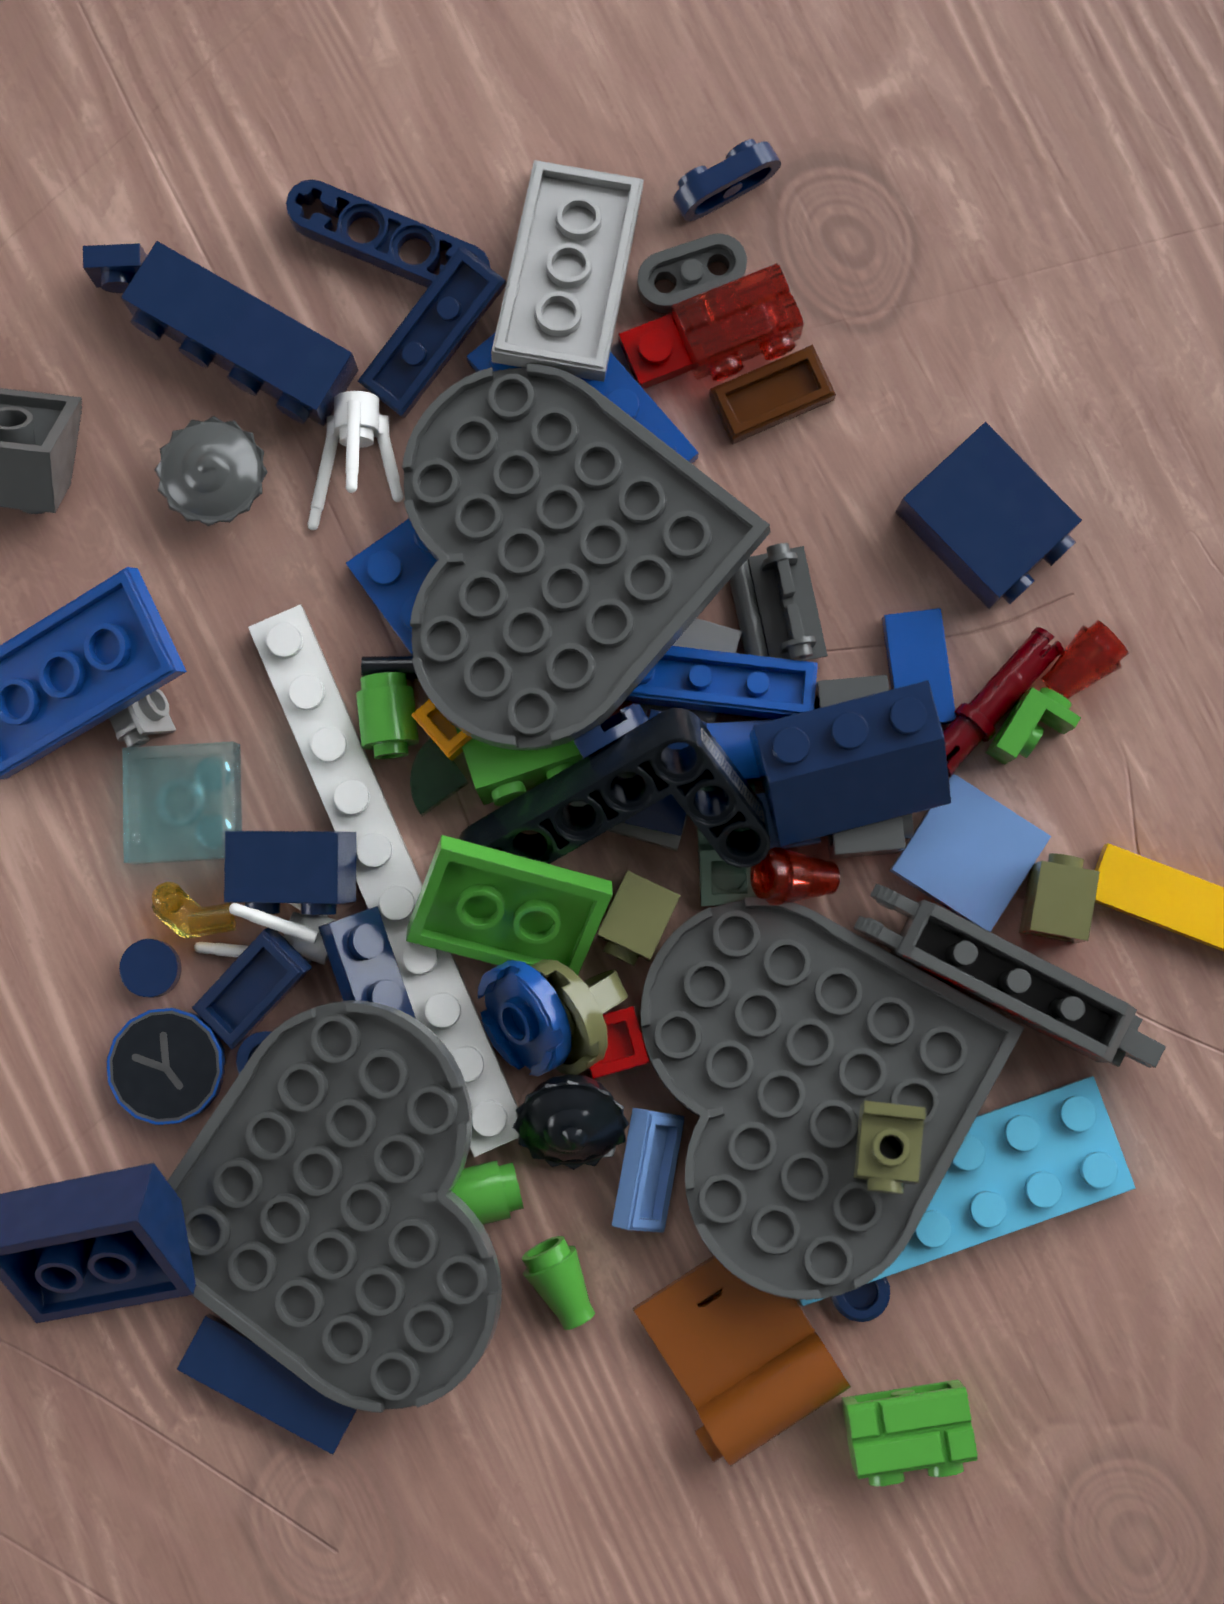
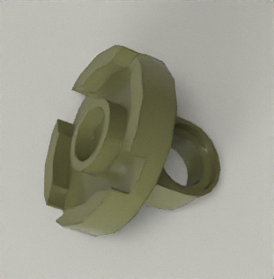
M542 959L531 967L539 971L555 989L566 1010L571 1028V1051L565 1063L555 1069L562 1074L578 1075L604 1058L608 1047L607 1026L602 1014L626 1000L628 995L616 969L605 971L583 981L572 969L559 961Z

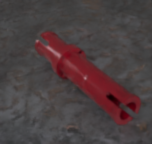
M1036 627L1027 640L970 703H961L954 711L956 718L943 731L949 777L955 773V769L981 741L988 742L996 734L994 726L1055 658L1064 652V648L1059 641H1055L1052 646L1049 644L1054 638L1050 632L1041 627Z

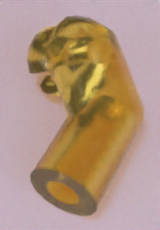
M174 882L161 883L152 892L151 899L154 914L179 937L195 938L236 930L235 915L229 912L231 902L201 907Z

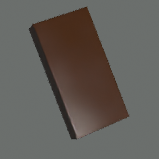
M813 345L710 389L709 393L732 444L832 402L836 397V393Z

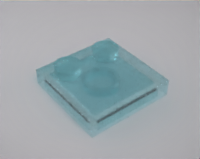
M231 741L122 748L124 863L151 864L225 860V831H242L240 744Z

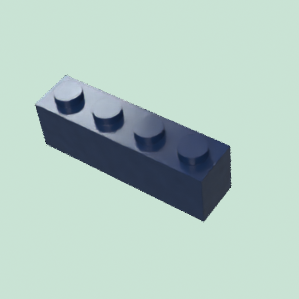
M159 241L155 242L121 296V299L133 316L130 322L137 329L156 340H160L163 334L181 344L179 351L204 368H208L211 362L215 363L229 372L228 380L238 388L253 396H256L260 390L278 400L275 406L281 412L302 424H305L307 419L310 418L325 426L327 417L331 416L334 411V397L339 393L346 392L358 372L354 356L349 350Z

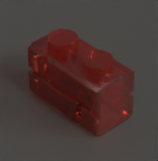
M778 263L672 305L671 315L692 362L691 370L696 380L711 375L713 381L727 379L744 368L742 362L763 354L765 360L782 357L796 347L794 341L800 339L804 326L802 315L793 295L790 293V288Z

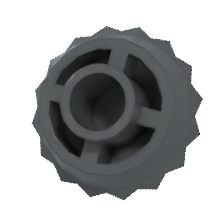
M215 416L210 417L204 422L191 419L185 429L174 430L170 442L160 448L161 461L154 469L160 479L158 492L167 498L169 509L181 513L187 522L200 521L207 526L217 522L230 523L238 514L250 511L253 501L262 494V481L267 474L263 464L264 450L256 445L253 433L242 430L235 420L223 422Z

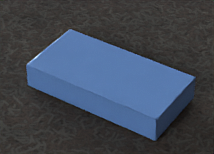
M639 1108L632 1109L612 1226L625 1230L664 1233L684 1125V1116Z

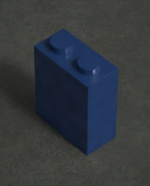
M986 421L901 500L895 512L988 609L1002 597L1009 604H1012L1035 582L1028 573L1042 559L1050 566L1058 561L1076 543L1069 534L1082 521Z

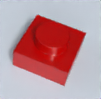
M671 313L618 334L619 344L633 377L643 389L687 373L692 369V362Z
M634 1006L603 1014L607 1026L608 1047L604 1058L590 1067L593 1079L650 1063Z

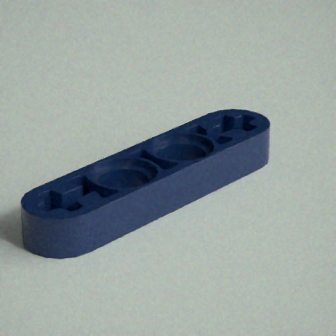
M313 179L301 181L293 186L288 193L286 200L287 213L297 232L307 238L428 288L437 277L434 273L440 265L442 250L447 251L445 255L448 262L459 246L462 245L490 267L488 257L477 246L322 181ZM316 198L320 199L324 211L339 218L337 231L333 232L334 226L331 218L321 213H314L310 220L306 219L301 205H312ZM366 217L375 220L379 224L380 229L378 235L372 241L358 243L348 235L351 224L357 219ZM421 239L429 244L431 251L426 261L421 264L412 265L407 264L400 258V248L408 240ZM440 265V271L444 268L445 265Z

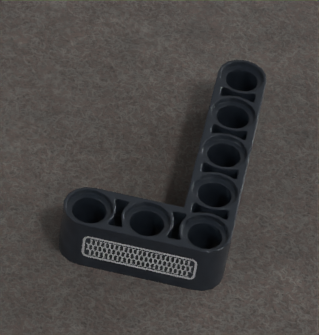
M671 708L652 717L592 755L581 759L471 824L461 832L458 838L459 840L550 864L672 794L717 854L727 864L737 868H748L764 860L770 850L766 810L762 801L700 718L692 711L683 708ZM674 743L688 744L687 747L682 749L668 748L669 745ZM625 772H633L638 774L637 776L632 778H622L618 776L619 774ZM706 786L720 787L719 789L713 791L700 790L701 788H704ZM581 801H582V802H585V803H588V804L585 805V806H572V805H569V804L572 803V802H581ZM738 828H750L744 832L733 831ZM525 830H534L539 833L525 834L522 832Z

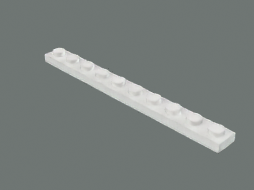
M300 604L249 626L251 636L334 830L356 832V882L368 909L378 906L414 1015L418 1021L429 1028L445 1044L462 1072L471 1102L472 1136L470 1149L473 1156L476 1157L519 1138V1133L512 1128L518 1118L515 1111L518 1108L452 953L406 941L407 926L423 885L366 752L361 747L360 738L304 608Z

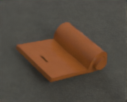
M714 1255L633 1307L636 1316L696 1408L703 1426L695 1430V1433L713 1462L724 1457L730 1466L734 1465L851 1388L795 1299L775 1296L743 1282L728 1271ZM721 1289L718 1295L714 1296L704 1304H699L700 1302H703L704 1300H706L707 1298H709Z

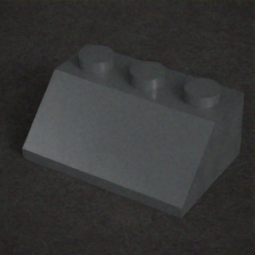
M0 388V507L20 509L29 514L56 513L72 482L82 414V397Z

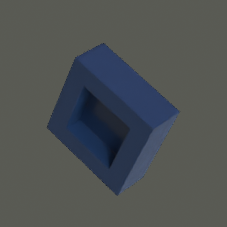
M140 243L83 246L84 270L97 288L101 287L104 291L111 293H124L147 257Z

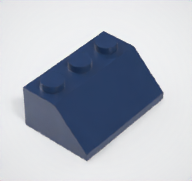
M929 680L753 725L749 734L779 848L951 803L945 738Z
M155 1163L1 1193L0 1281L36 1323L194 1295L196 1282L182 1201Z

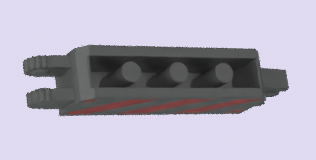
M879 884L875 885L870 896L881 906L895 910L907 916L908 919L900 935L887 929L882 923L859 916L854 929L892 949L891 954L1096 1062L1110 1063L1120 1067L1126 1056L1146 1067L1156 1068L1166 1046L1137 1031L1143 1019L1135 1015L1137 1009L1130 1004L937 904L926 900L915 902L888 887Z

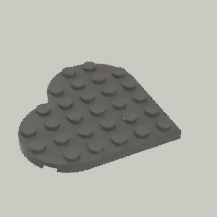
M526 363L527 368H510L494 371L490 367L461 379L441 393L429 405L414 427L406 446L402 464L404 471V504L407 514L422 543L437 560L419 589L411 614L412 661L419 682L439 712L460 731L491 746L521 751L547 749L569 743L607 720L771 533L769 523L594 387L569 372L551 366Z
M747 897L744 900L725 903L713 908L709 907L688 919L665 941L649 969L641 1000V1026L645 1047L656 1074L677 1101L700 1117L688 1146L685 1164V1187L693 1222L709 1251L728 1271L743 1282L769 1294L790 1299L809 1300L838 1296L872 1281L898 1258L913 1236L1024 1027L821 914L794 902L770 897ZM864 1101L926 1107L919 1182L915 1185L905 1184L904 1194L868 1191V1180L854 1178L860 1105ZM888 1136L880 1141L879 1149L885 1158L897 1159L900 1156L902 1147L896 1138Z
M355 1000L320 1005L286 1020L274 1029L255 1050L168 1179V1183L182 1201L196 1282L194 1295L192 1296L325 1397L339 1404L368 1412L382 1413L385 1409H400L412 1406L418 1408L443 1397L453 1390L468 1376L483 1357L494 1336L500 1316L502 1282L500 1267L493 1244L475 1213L461 1198L452 1192L465 1166L472 1136L470 1097L462 1072L445 1044L429 1028L409 1014L396 1008L375 1002Z

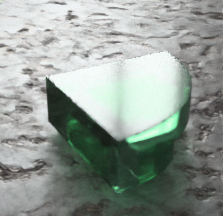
M431 738L427 740L416 755L410 776L413 801L422 816L469 784L455 762L451 761Z

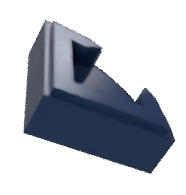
M632 704L573 741L583 758H586L649 719L640 704Z

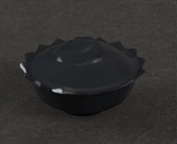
M567 1074L552 1077L539 1084L533 1093L526 1096L525 1102L515 1110L518 1118L512 1128L519 1133L518 1145L528 1148L533 1159H544L551 1167L565 1165L575 1170L583 1164L596 1166L603 1157H613L616 1147L626 1142L624 1130L629 1125V1122L623 1115L624 1106L615 1101L611 1092L600 1082L587 1076Z

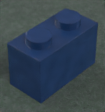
M225 831L224 902H245L246 907L268 914L280 913V903H301V914L303 915L336 914V904L356 902V832Z

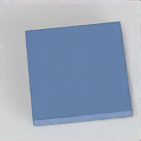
M953 774L949 777L951 803L927 811L913 833V838L909 839L906 848L902 850L889 871L956 915L991 932L1051 836L956 774Z

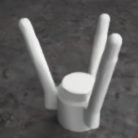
M347 391L339 393L334 397V415L327 417V436L308 519V528L310 530H316L319 526L338 441L341 445L346 446V490L349 493H354L357 490L359 448L373 445L374 437H377L392 499L395 502H401L403 499L399 473L389 436V416L379 414V397L375 394L363 391Z
M237 903L230 905L229 912L231 914L284 933V938L309 964L314 961L325 965L328 955L318 927L335 921V919L329 918L328 915H303L293 912L288 921ZM289 903L301 911V903ZM197 942L194 945V950L198 953L238 958L248 946Z

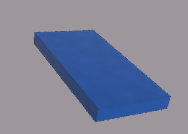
M124 568L0 645V779H8L187 672L138 568Z

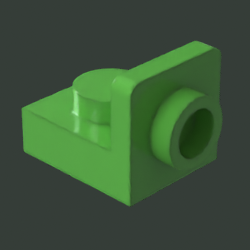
M1032 687L1014 704L985 753L1004 765L1016 759L1019 754L1027 758L1045 730L1037 724L1039 721L1059 733L1065 734L1077 726L1081 717L1069 710L1072 704L1061 694L1042 687L1040 691Z

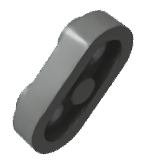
M711 234L654 253L646 258L639 268L637 277L639 297L649 309L655 312L672 313L729 294L736 290L744 280L747 267L745 249L732 236ZM714 262H721L726 265L728 271L723 275L717 276L708 270V266ZM667 279L674 283L675 289L669 293H661L656 289L655 284L660 280Z

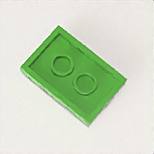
M441 835L407 926L406 941L495 965H501L508 960H515L532 966L542 959L557 960L578 975L613 895L612 881Z

